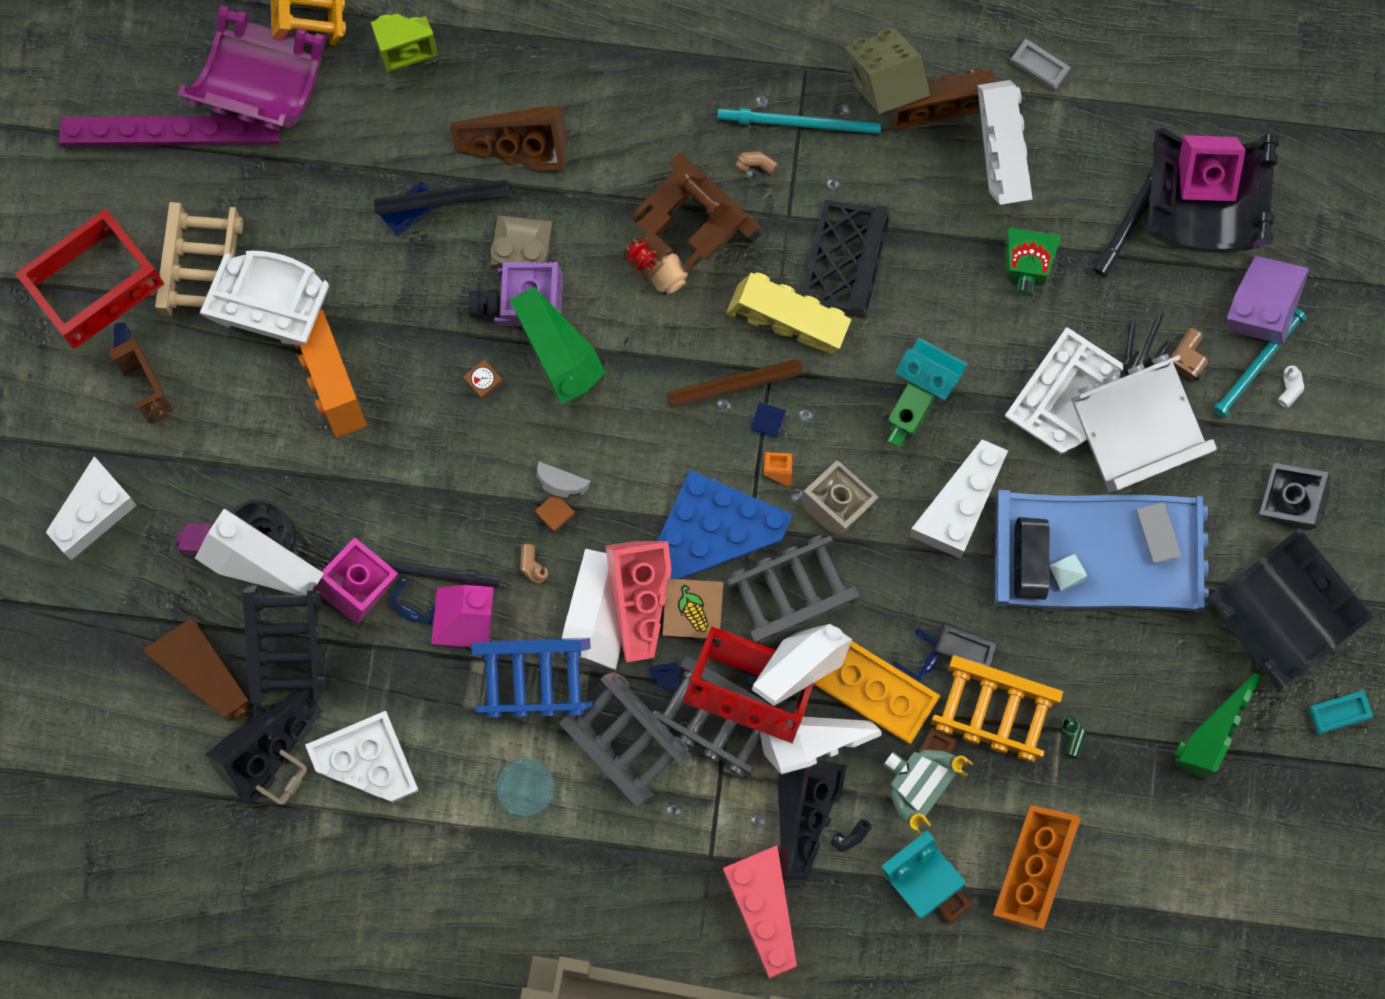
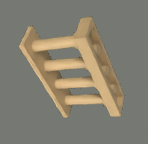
M169 203L159 275L165 285L157 290L155 308L160 316L171 317L172 308H176L177 305L203 307L206 299L205 296L180 295L175 291L176 282H179L180 279L213 282L217 271L181 268V265H178L179 256H183L184 253L224 257L225 254L231 253V258H234L237 235L241 234L243 230V218L239 216L235 207H230L228 219L188 216L181 203ZM196 227L227 230L225 245L185 242L182 239L183 229Z

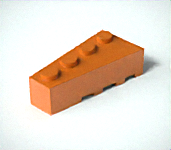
M320 310L306 345L294 344L296 349L301 348L303 354L298 356L303 370H309L311 374L310 377L306 378L312 394L317 392L320 398L315 400L320 416H327L337 438L366 427L367 423L323 310Z

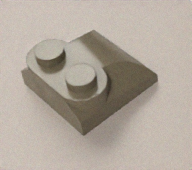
M498 215L494 241L491 247L490 268H503V262L547 263L552 221Z
M838 460L806 488L800 496L804 509L825 529L835 535L845 534L851 525L879 498Z

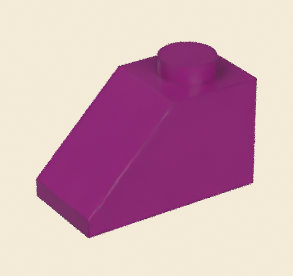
M187 523L185 529L179 532L176 546H178V551L181 555L195 559L207 533L213 525Z

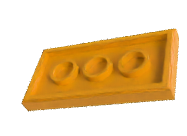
M851 641L843 665L813 684L911 745L940 698L939 694Z

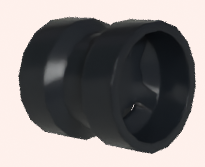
M497 289L488 290L486 293H480L478 290L469 291L470 318H479L481 315L499 317Z

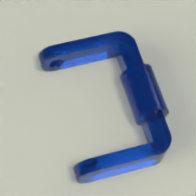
M403 577L390 600L392 608L399 611V615L413 622L417 620L425 625L430 624L434 618L435 604L426 618L420 615V612L406 605L402 606L396 603L408 580Z
M917 628L915 634L935 647L937 640ZM935 652L930 653L920 667L921 671L918 675L898 662H894L892 666L920 682L926 673H931L939 661L937 657L939 654Z

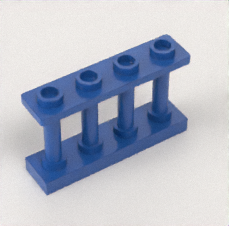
M590 638L504 640L471 643L472 655H482V660H485L487 704L476 706V712H485V717H501L502 712H512L513 717L529 716V711H539L540 716L557 715V710H567V715L584 714V709L593 707V701H581L579 656H581V651L591 649ZM554 652H564V657H567L569 702H553L551 657H554ZM526 653H536L537 658H540L542 703H526L524 658H527ZM499 654H509V659H512L515 703L499 704L497 659H500Z

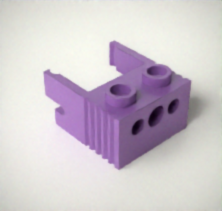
M503 262V268L497 269L500 278H502L501 318L495 317L497 326H521L509 299L532 287H535L561 314L563 272L558 262L553 264L551 262L548 264L546 262L543 264L541 262L538 264L536 262Z

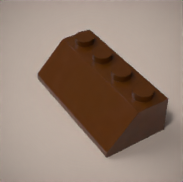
M974 69L965 75L956 76L955 74H949L940 80L931 82L927 80L930 96L885 112L889 129L894 131L980 113L977 85L999 81L991 69L984 71L982 69Z

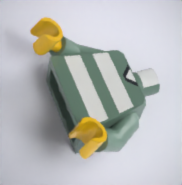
M922 750L920 753L914 752L909 760L906 761L893 752L884 763V767L897 775L890 785L892 787L890 796L898 815L910 824L917 835H922L918 829L920 824L926 823L929 827L931 826L926 816L958 773L963 777L968 775L962 771V766L966 763L973 765V762L966 757L955 756L945 751Z

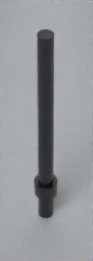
M333 551L331 561H332L340 552H335V551ZM382 559L397 573L463 582L464 585H483L496 588L500 586L501 577L480 574L479 570L467 569V571Z

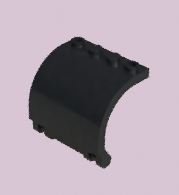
M1165 128L1155 130L1153 167L1151 168V193L1149 195L1150 209L1147 221L1149 235L1174 247L1214 253L1257 249L1262 245L1273 243L1271 226L1274 225L1275 215L1271 213L1273 169L1278 164V154H1276V147L1279 146L1278 135L1266 134L1256 142L1242 144L1246 151L1236 201L1188 200L1181 198L1179 157L1183 139Z
M1301 528L1294 531L1273 550L1219 590L1217 589L1205 599L1209 606L1213 605L1219 614L1217 616L1229 627L1259 664L1265 675L1268 673L1275 683L1273 685L1278 691L1374 618Z

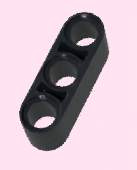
M1018 517L1014 529V594L1016 598L1045 600L1048 596L1050 528L1047 519Z

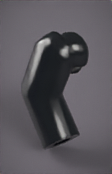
M860 819L847 837L841 832H837L830 841L831 845L836 847L838 852H846L863 841L871 830L870 822L866 819Z

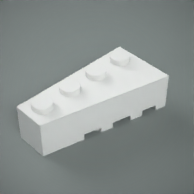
M1010 80L977 85L989 193L1000 205L1032 200L1027 165V148L1022 132L1024 131V120L1018 105L1022 101L1020 88L1016 87Z
M981 440L912 527L909 537L961 559L1008 450Z

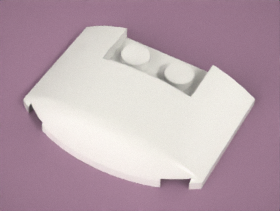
M246 251V255L231 258V253L225 254L200 314L228 328L231 325L280 339L282 343L306 345L329 289V284L325 280L322 282L315 274V271L309 266L284 255L264 251Z
M1066 327L1008 410L1005 418L1058 453L1063 454L1068 449L1076 447L1087 440L1071 398L1080 395L1078 391L1080 388L1094 384L1096 389L1104 385L1103 379L1115 374L1120 376V371H1123V363Z

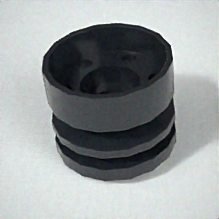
M252 499L241 504L233 512L234 515L261 533L268 532V536L290 552H294L297 545V529L294 522L274 502L265 499Z

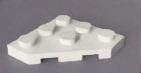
M386 711L305 745L314 768L319 774L392 803L419 792Z

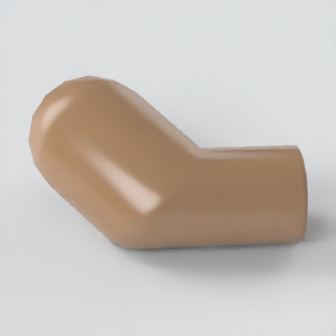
M523 544L521 545L520 571L530 581L541 583L548 577V570L534 560L535 546Z

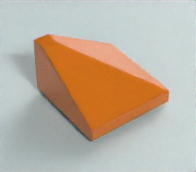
M765 452L764 475L785 486H791L793 454Z

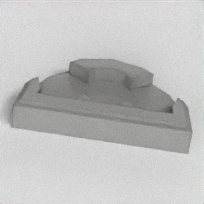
M538 462L535 476L543 484L542 488L552 495L567 498L569 494L579 493V495H582L589 489L591 481Z

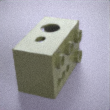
M885 29L876 36L859 38L854 40L851 45L845 46L854 86L879 114L930 96L921 55L896 29Z

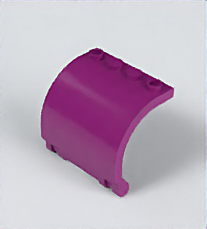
M221 6L217 15L216 34L206 65L193 85L185 86L180 84L178 95L186 97L185 103L201 107L202 103L212 105L211 111L227 115L228 110L237 112L238 119L251 123L254 122V118L264 120L263 126L278 131L280 126L288 128L294 126L303 114L312 94L322 61L321 56L326 36L321 34L314 36L308 34L307 30L298 29L295 36L287 33L283 40L272 39L271 28L248 22V13L242 11L238 13L232 12L231 8ZM228 22L235 24V32L227 30ZM305 44L312 46V54L303 52Z

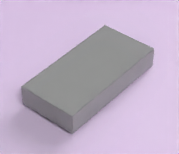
M1026 38L1010 60L1012 65L1053 91H1056L1071 68Z
M1161 502L1137 509L1136 514L1152 564L1181 557L1165 503Z

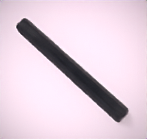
M507 180L382 197L374 199L373 205L375 213L379 215L503 197L509 194V185Z

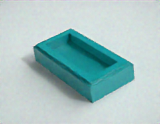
M1364 690L1308 707L1317 735L1373 718Z

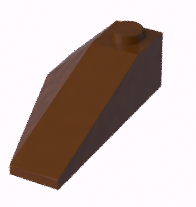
M563 106L535 107L451 122L450 124L454 149L457 151L485 158L491 156L503 159L504 163L512 165L514 162L529 166V169L536 171L565 169L567 128Z

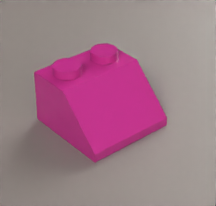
M1183 135L1179 157L1182 199L1236 201L1246 151L1237 137Z
M354 538L322 571L324 575L316 585V592L321 591L324 599L357 625L376 605L398 573Z

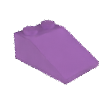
M1255 255L1231 305L1227 317L1229 330L1284 345L1309 273V268Z

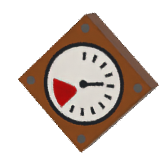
M485 359L463 376L466 383L481 399L503 382L502 378Z

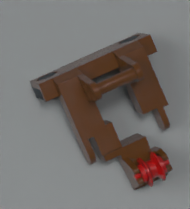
M679 152L669 162L675 171L641 204L631 217L646 235L634 239L624 249L623 260L646 282L666 263L662 257L666 253L672 254L674 252L659 236L675 221L671 215L690 195L707 209L706 213L709 220L688 240L697 251L683 266L687 272L691 271L703 258L709 261L738 230L753 243L764 232L749 215L682 152Z

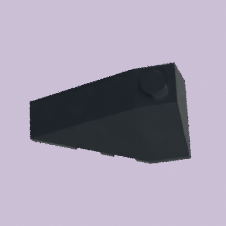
M304 689L226 736L207 752L205 756L228 786L247 805H251L262 795L261 792L255 789L256 786L259 785L267 791L276 780L274 775L283 762L287 764L289 761L279 754L280 750L289 754L297 741L305 737L322 710L318 703L314 701L311 692L308 689Z

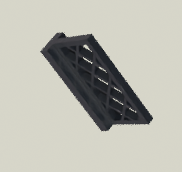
M831 200L824 201L801 296H809L810 289L821 283L827 293L817 299L820 301V305L855 313L856 317L867 318L891 217L888 206L877 205L876 208ZM829 210H841L845 217L832 225L828 219ZM860 214L871 215L869 224L861 229H858L852 220ZM850 222L856 232L842 240L836 229ZM833 232L839 243L826 250L822 245V239ZM860 237L864 243L863 249L853 255L846 244ZM843 247L849 258L836 265L830 255ZM827 258L833 268L820 276L815 269L816 263ZM853 262L858 268L857 274L846 280L840 270ZM837 272L844 283L830 291L824 280ZM848 288L852 294L850 304L838 303L834 295Z

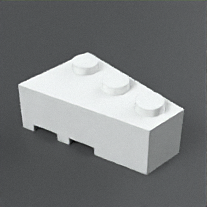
M94 457L46 533L62 552L72 560L137 505Z

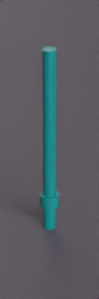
M740 108V111L718 109L717 120L738 121L741 125L760 123L880 134L881 123L751 112V109Z

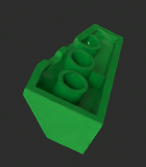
M535 287L509 299L550 388L561 404L586 393L605 374L595 349Z
M1254 673L1186 742L1180 741L1174 753L1178 757L1175 763L1176 766L1205 781L1217 772L1232 741L1228 735L1231 736L1238 727L1241 720L1239 713L1247 706L1260 675Z

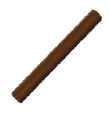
M799 359L677 389L667 393V400L670 407L673 408L802 374L801 362Z

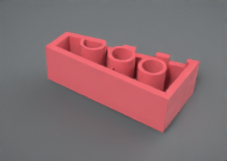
M774 846L723 868L726 881L768 980L797 967L778 847Z

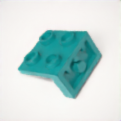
M928 830L882 865L886 879L920 919H924L966 885L965 880L938 850L935 839Z

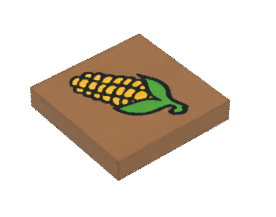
M668 579L665 593L663 636L707 638L711 626L720 629L723 582Z

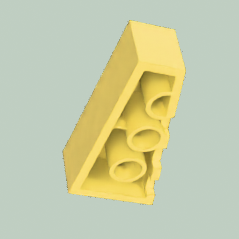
M750 273L737 285L726 315L734 318L737 313L744 315L748 318V323L759 326V324L770 325L774 333L782 336L791 337L793 334L797 335L798 342L830 354L840 349L851 319L844 316L845 313L840 309L824 307L820 305V301L811 296L803 297L796 294L792 287L770 282V278L761 273Z

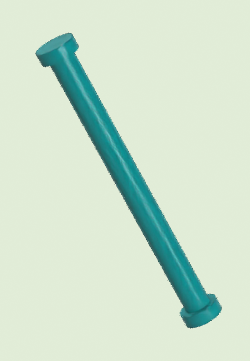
M1297 308L1287 337L1299 323H1303L1307 318ZM1275 342L1267 344L1223 400L1213 406V410L1219 416L1226 418L1229 415L1231 406L1282 344Z

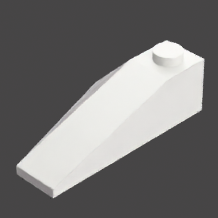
M226 509L221 512L207 533L195 559L220 575L296 595H307V588L310 582H316L317 585L324 573Z
M585 549L562 638H590L591 649L581 651L579 663L616 671L622 642L610 583L607 555L603 552ZM559 652L560 659L567 660V657H564V652Z
M831 624L796 632L782 641L754 683L752 690L775 706L843 665L852 639Z
M803 717L793 744L760 732L765 757L783 774L812 766L817 763L816 758L827 754V756L833 757L839 754L838 749L840 747H856L881 736V730L872 721ZM786 719L785 723L790 724L791 722L788 719Z

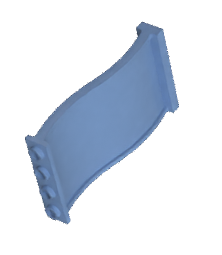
M998 490L995 503V607L1019 606L1060 609L1145 608L1200 613L1204 609V605H1208L1205 599L1209 596L1208 588H1204V577L1208 576V561L1204 560V550H1207L1208 534L1203 533V522H1207L1208 508L1207 505H1203V496H1197L1196 498L1158 495L1054 496L1010 493V490ZM1164 502L1181 557L1153 565L1136 510ZM1017 518L1047 519L1050 528L1049 565L1075 554L1087 574V580L1061 591L1049 567V592L1045 600L1016 598L1014 594V529Z

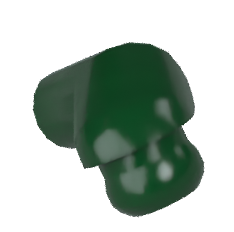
M1066 715L1060 720V727L1069 740L1065 755L1079 759L1086 738V732L1076 717Z

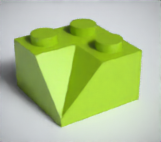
M386 14L371 22L386 72L438 56L434 35L426 16L408 19L399 14Z

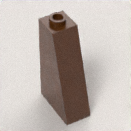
M190 618L144 649L145 653L154 662L228 722L232 719L237 721L248 714V708L253 706L193 618Z

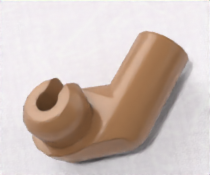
M759 151L743 152L738 156L739 160L736 162V167L742 172L748 171L750 166H758L770 175L774 173L778 166L777 162Z

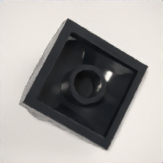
M1274 463L1259 515L1277 521L1296 524L1304 530L1317 528L1322 521L1330 492L1331 476L1329 472Z

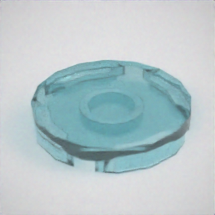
M530 759L516 760L507 765L499 775L496 786L498 798L503 807L511 814L520 817H531L543 812L551 803L555 791L553 777L548 769L538 761Z

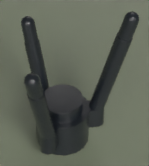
M1159 312L1142 352L1135 351L1134 355H1132L1136 320H1131L1126 356L1123 361V366H1126L1125 372L1128 375V369L1143 364L1145 369L1154 365L1152 361L1150 362L1151 356L1148 355V352L1164 316L1163 312ZM1170 340L1165 342L1153 359L1165 354L1171 345Z

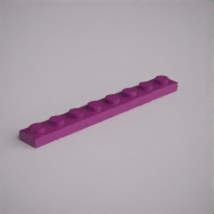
M237 116L61 117L60 144L62 147L280 145V130L263 126L264 120L254 118V122L251 123L238 119Z

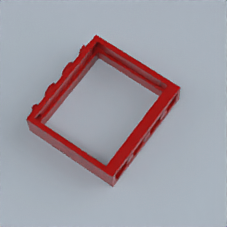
M106 209L92 217L85 224L15 273L73 350L165 285L154 267ZM113 231L142 268L64 324L36 286Z
M711 626L682 702L793 744L814 683L799 691L800 695L794 713L791 714L701 680L709 658L760 676L776 652L774 649ZM713 637L721 640L720 645L712 643ZM697 687H702V691L697 690ZM786 719L791 721L790 724L785 723Z

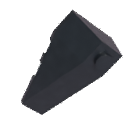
M817 760L816 764L783 774L779 772L777 785L783 876L808 877L820 848L818 841L823 827L828 828L831 818L828 817L833 803H838L842 795L847 765Z

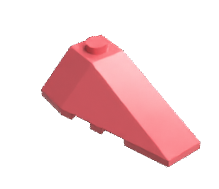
M632 541L607 545L605 547L608 571L625 662L654 658L661 626L662 608L666 600L667 583L672 570L668 541Z

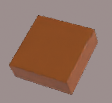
M552 495L535 510L538 517L554 533L575 515V512L561 497Z

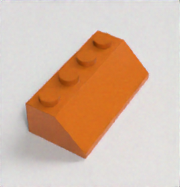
M1030 805L993 916L1012 926L1034 932L1044 930L1081 820L1079 816Z

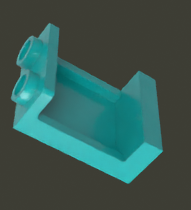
M919 337L913 349L906 351L895 374L945 400L956 388L968 363Z

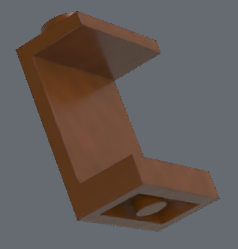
M132 338L109 350L113 361L124 376L143 367L156 392L135 403L147 422H159L167 418L168 413L174 410L136 340Z

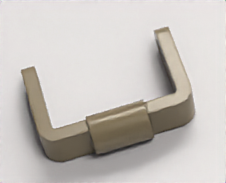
M280 750V755L300 768L291 777L279 799L259 785L255 789L274 802L284 804L290 795L293 796L303 782L301 779L306 773L307 768L303 763L285 751Z

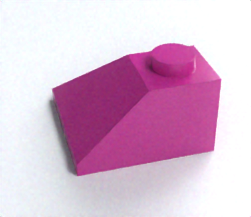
M459 585L437 588L431 645L472 648L471 643L489 641L494 596L493 587Z

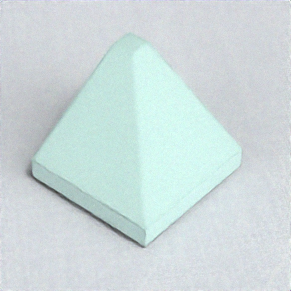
M1075 554L1049 565L1061 591L1087 580V574Z

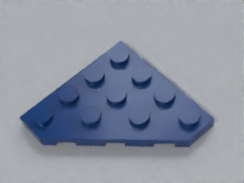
M690 470L658 541H668L672 569L670 579H682L695 573L698 574L717 567L724 562L754 553L756 550L781 543L793 518V514Z

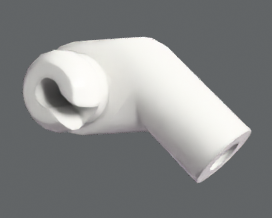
M1296 366L1286 367L1283 373L1286 391L1277 401L1286 409L1304 391L1302 373Z

